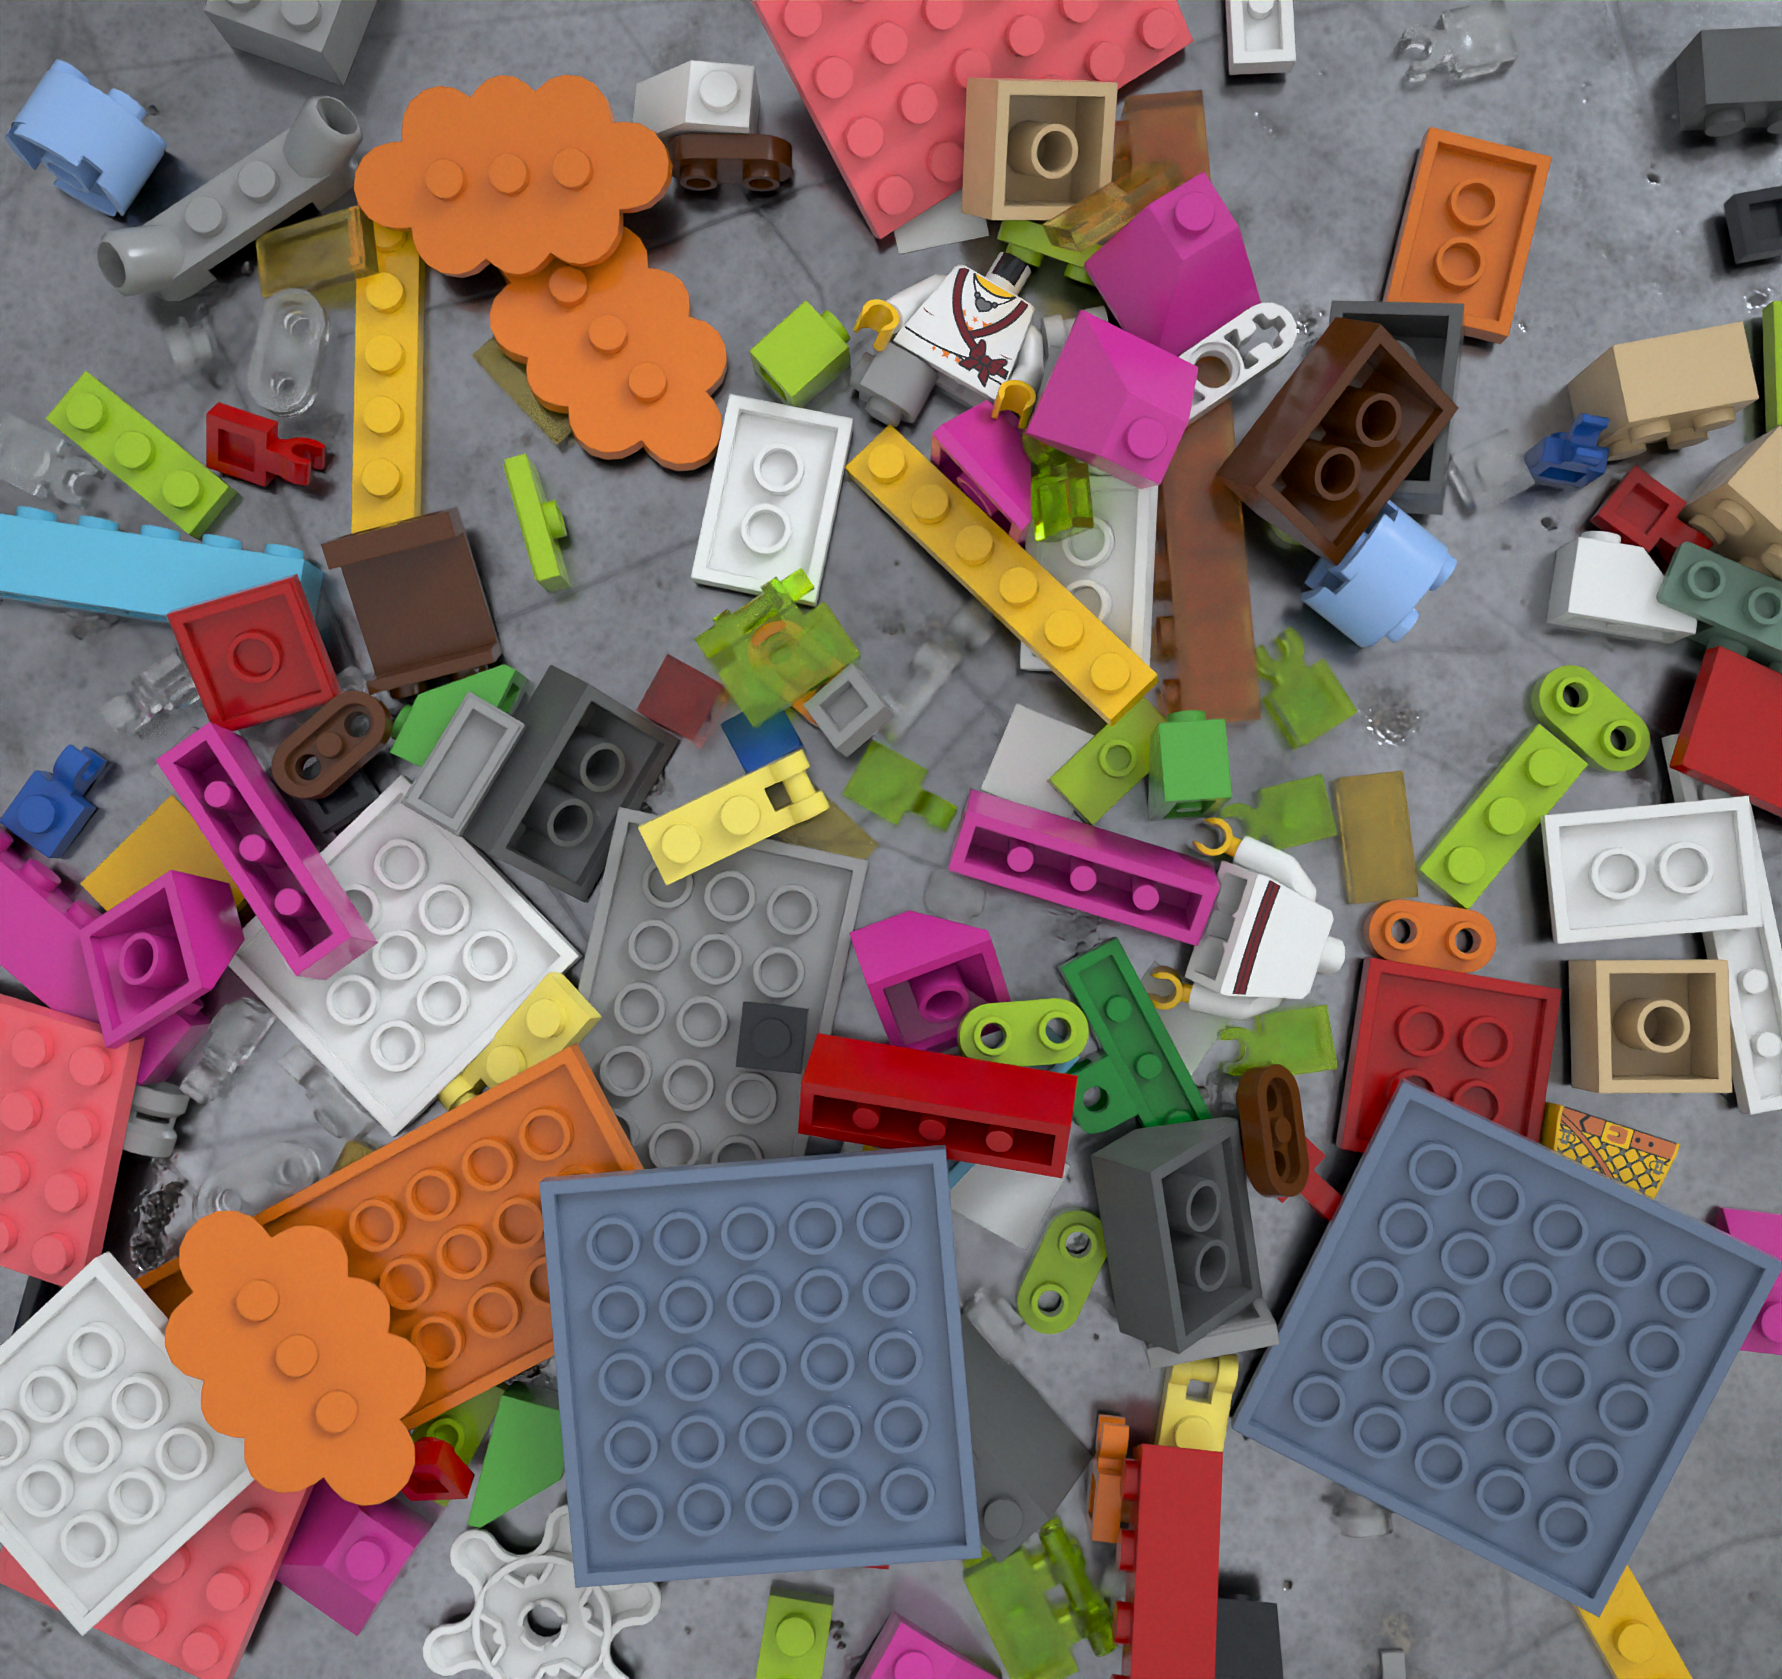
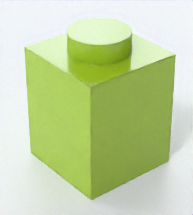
M805 300L749 352L755 372L786 405L804 408L850 367L849 346L846 344L850 340V336L844 326L831 312L825 310L819 315Z

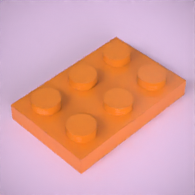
M1429 127L1422 138L1382 302L1464 304V335L1501 344L1509 336L1552 157Z

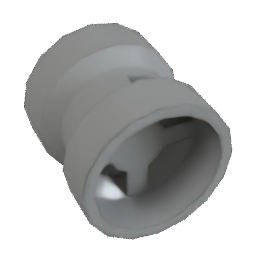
M168 1082L139 1086L136 1083L123 1150L145 1156L170 1157L177 1139V1134L173 1127L176 1118L185 1113L191 1092Z

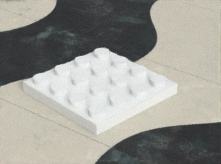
M402 774L320 853L378 943L327 980L299 977L294 974L258 917L255 916L242 928L245 940L228 965L393 1137L401 1135L437 1099L438 1094L453 1079L460 1075L494 1040V1035L549 972H559L564 975L582 957L567 939L472 842L463 836L457 837L401 804L413 783L408 776Z
M109 1251L95 1257L0 1346V1542L82 1636L101 1621L255 1480L250 1475L244 1460L245 1438L230 1437L218 1433L206 1422L201 1410V1391L204 1381L183 1374L171 1363L166 1351L165 1327L169 1319Z

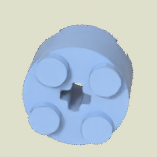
M56 59L50 70L44 74L5 135L7 144L26 164L36 170L42 162L57 177L53 185L81 203L110 216H115L117 212L121 216L126 213L161 160L167 147L166 142L157 133L142 123L147 113L137 101L115 88H112L106 95L93 87L88 78L69 63Z
M1388 500L1338 566L1328 563L1321 557L1318 559L1305 581V584L1313 590L1301 593L1300 599L1360 647H1371L1384 636L1392 643H1395L1403 638L1416 623L1419 612L1414 607L1428 589L1430 591L1436 590L1449 578L1457 565V560L1448 553L1446 545L1392 501Z

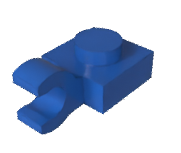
M1580 413L1575 418L1570 432H1556L1550 434V436H1545L1525 452L1521 477L1584 488L1605 474L1609 448L1596 445L1600 433L1608 427L1609 418Z
M69 744L57 758L53 767V775L47 771L35 770L0 818V823L47 858L60 859L96 809L94 805L82 796L104 770L108 761L87 746L79 750L74 745Z

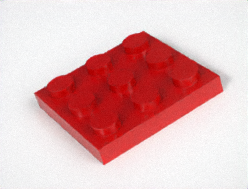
M1364 957L1336 1147L1364 1153L1401 1078L1539 1143L1562 989Z

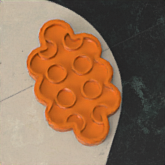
M564 74L551 78L535 92L528 84L516 77L499 75L487 79L475 90L471 97L455 88L436 86L420 92L410 101L403 115L402 141L390 142L374 147L361 159L355 171L354 192L358 205L369 219L392 231L412 232L418 254L427 265L447 276L464 278L478 274L487 265L492 263L511 276L526 278L540 273L551 263L555 256L571 266L590 267L603 263L615 253L622 239L623 213H635L649 209L660 201L671 184L673 165L668 149L654 131L639 123L615 122L610 102L594 83L582 76Z
M623 226L622 239L615 253L603 263L594 266H571L555 256L551 263L540 273L526 278L511 276L499 269L508 285L494 298L489 313L493 337L500 350L510 359L527 365V382L535 400L548 410L569 414L570 428L579 446L590 455L605 460L623 459L643 447L650 457L661 466L675 471L695 470L709 463L718 451L722 432L721 413L710 396L723 383L727 371L726 346L719 332L705 321L690 317L689 293L683 282L672 273L649 268L647 250L635 233Z
M235 1210L216 1211L200 1218L186 1232L179 1248V1267L193 1293L173 1310L165 1327V1348L171 1363L183 1374L204 1381L201 1391V1410L206 1422L218 1433L230 1437L245 1438V1463L250 1475L264 1488L279 1493L299 1492L317 1483L324 1477L330 1487L341 1498L360 1506L381 1504L396 1496L408 1483L415 1465V1446L408 1430L400 1419L420 1400L426 1384V1366L419 1350L406 1338L388 1333L390 1305L384 1292L372 1282L348 1277V1256L342 1242L329 1230L315 1225L293 1226L271 1238L253 1217Z

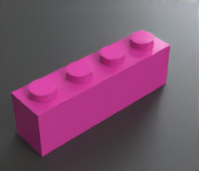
M208 722L156 759L157 764L296 976L327 980L378 943L241 735Z
M971 788L953 841L948 870L1195 946L1199 945L1220 888L1214 863Z

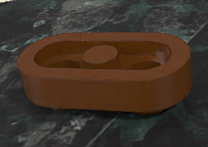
M692 133L676 136L669 140L667 144L673 165L672 177L679 179L681 186L691 190H710L715 188L717 183L742 184L744 187L754 191H770L778 188L780 182L787 180L792 175L793 147L787 140L773 135Z
M346 691L332 698L276 749L272 759V774L277 785L285 793L305 800H318L330 795L388 743L393 726L388 708L376 697L362 691ZM366 715L370 721L369 730L365 735L355 737L351 728L352 723L356 717ZM317 757L321 763L320 773L314 779L308 780L303 772L304 764L308 759Z
M1272 1064L1251 1067L1243 1073L1236 1092V1104L1240 1115L1245 1153V1172L1253 1188L1261 1196L1266 1198L1294 1197L1304 1189L1309 1175V1159L1299 1088L1293 1074L1283 1065Z

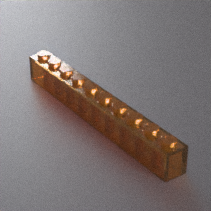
M1202 90L1126 96L1120 121H1115L1113 161L1123 160L1125 181L1118 182L1116 186V209L1119 222L1131 221L1148 204L1202 172H1205L1211 181ZM1206 356L1195 363V366L1199 367L1197 380L1203 386L1219 388L1228 382L1229 370L1221 359L1214 356ZM1231 397L1186 427L1163 480L1158 485L1156 530L1159 553L1155 554L1153 592H1162L1164 616L1156 617L1155 621L1156 645L1159 655L1168 654L1170 679H1163L1161 682V702L1164 717L1166 718V715L1179 711L1201 710L1206 712V720L1225 718L1226 728L1248 727L1261 720L1241 499L1215 475L1236 448Z

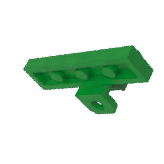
M1111 937L1057 966L1078 1007L1084 1013L1088 1026L1101 1050H1097L1077 1061L1065 1073L1078 1076L1072 1115L1073 1123L1080 1126L1084 1132L1095 1134L1107 1131L1135 1115L1142 1128L1213 1119L1118 937ZM1091 1087H1097L1098 1097L1096 1101L1090 1105H1084L1083 1097L1085 1092Z

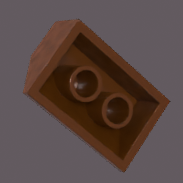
M1335 317L1215 475L1257 515L1328 563L1338 566L1459 407L1381 324Z

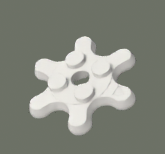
M568 1503L558 1506L550 1513L545 1523V1532L541 1544L536 1550L528 1554L517 1555L507 1551L491 1533L484 1529H468L459 1534L453 1542L450 1559L455 1571L463 1576L473 1588L475 1594L474 1608L471 1614L463 1621L454 1624H443L434 1628L425 1640L423 1658L427 1666L434 1673L443 1676L454 1675L467 1669L483 1670L493 1679H629L612 1661L610 1655L611 1642L614 1636L623 1628L644 1625L653 1620L658 1614L662 1603L661 1590L656 1582L575 1588ZM537 1604L554 1610L559 1617H562L561 1630L551 1637L537 1635L528 1624V1612Z

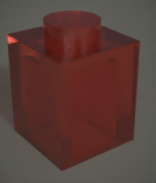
M667 654L636 711L655 725L701 749L731 694L724 684Z

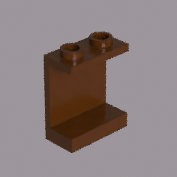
M458 506L335 537L321 544L328 569L341 567L375 672L366 682L370 695L389 690L391 699L415 695L429 689L426 680L450 674L452 681L455 682L489 670L488 664L494 663L501 655L502 650Z

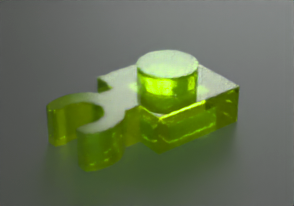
M1289 627L1279 634L1282 642L1287 647V657L1285 660L1278 661L1270 657L1263 644L1256 647L1251 652L1254 664L1261 672L1269 676H1275L1280 683V686L1267 693L1266 697L1300 748L1353 716L1358 711L1324 658L1309 668L1302 659L1304 656L1302 637L1295 629Z
M1322 774L1257 790L1256 794L1260 805L1258 809H1253L1246 804L1234 803L1223 807L1216 813L1217 818L1220 819L1234 816L1243 820L1246 826L1243 838L1250 836L1259 840L1261 835L1267 834L1270 846L1279 850L1338 835Z
M1326 1004L1259 1014L1262 1032L1253 1033L1251 1030L1239 1026H1227L1217 1032L1218 1040L1240 1039L1245 1045V1055L1239 1062L1222 1065L1223 1072L1230 1075L1242 1076L1247 1069L1258 1066L1261 1061H1267V1065H1283L1293 1075L1338 1069Z

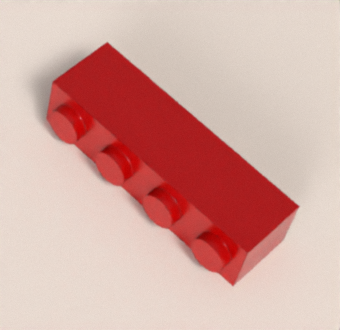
M817 1033L801 1081L798 1134L885 1149L946 1145L947 1159L1063 1179L1078 1076Z
M1142 1443L1133 1448V1459L1123 1458L1120 1474L1121 1500L1130 1501L1129 1529L1120 1528L1118 1532L1116 1568L1117 1571L1127 1572L1125 1601H1115L1112 1619L1113 1644L1123 1645L1121 1675L1111 1674L1110 1679H1215L1223 1452Z

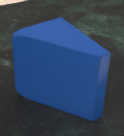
M776 694L720 724L746 774L796 750H806Z

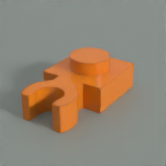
M1099 1414L1096 1453L1092 1458L1085 1520L1092 1541L1117 1544L1120 1522L1129 1523L1130 1501L1121 1500L1120 1498L1121 1466L1123 1458H1126L1129 1440V1426L1125 1425V1417Z

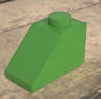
M503 664L418 694L413 706L409 704L404 706L393 724L391 738L395 742L390 753L422 768L468 691L511 715L528 678L516 669Z
M1201 710L1170 713L1166 715L1167 722L1158 723L1150 735L1149 822L1213 817L1232 798L1225 718L1206 720V712Z
M515 1380L501 1395L467 1525L481 1528L562 1479L565 1474L557 1391Z

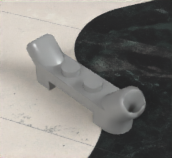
M312 96L306 99L293 125L144 225L110 230L104 233L97 248V262L104 278L119 294L125 297L152 292L156 297L166 301H181L196 294L217 280L211 272V268L309 203L313 202L320 211L345 195L354 186L355 171L358 167L355 153L363 141V131L357 118L336 98Z

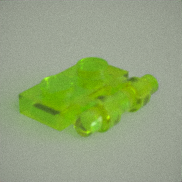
M799 568L781 581L774 577L760 587L763 592L762 594L733 613L726 609L712 619L715 624L714 626L694 638L708 660L728 646L731 647L738 659L717 674L754 729L839 674L850 663L854 664L861 659L860 652L825 601L805 615L801 613L795 604L797 600L815 589L802 568ZM777 614L786 627L757 647H754L746 634Z
M1059 1523L1053 1524L1039 1533V1539L1048 1556L1031 1566L1022 1545H1020L1000 1564L991 1556L962 1571L963 1580L1010 1679H1064L1078 1672L1077 1661L1070 1645L1087 1638L1096 1657L1105 1656L1114 1651L1118 1644H1113L1112 1630L1109 1624L1113 1617L1102 1597L1095 1596L1083 1571L1087 1566V1562L1079 1545L1070 1543L1062 1525ZM1061 1583L1073 1610L1069 1614L1056 1619L1044 1591Z

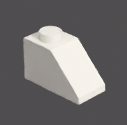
M691 60L636 84L633 123L642 124L654 131L666 148L669 140L683 134H757L760 96L755 66Z
M1587 531L1583 532L1581 537H1577L1557 550L1546 623L1669 644L1695 634L1697 620L1657 601L1656 595L1664 575L1643 547L1621 544V536L1615 533Z

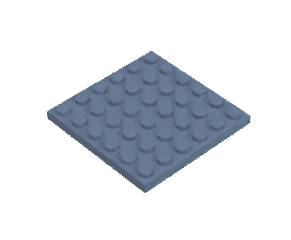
M1401 1078L1277 1326L1279 1344L1267 1347L1231 1419V1429L1600 1617L1782 1270V1261L1766 1251Z
M946 1145L545 1177L539 1182L575 1588L982 1558Z

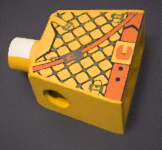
M1545 1101L1540 1144L1650 1197H1656L1678 1153L1679 1143L1566 1106Z

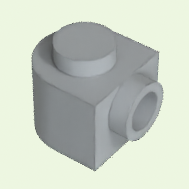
M889 342L885 350L877 351L875 356L868 352L862 355L853 371L848 386L859 391V399L867 402L864 408L867 413L884 424L897 427L900 421L914 423L939 376L928 364Z

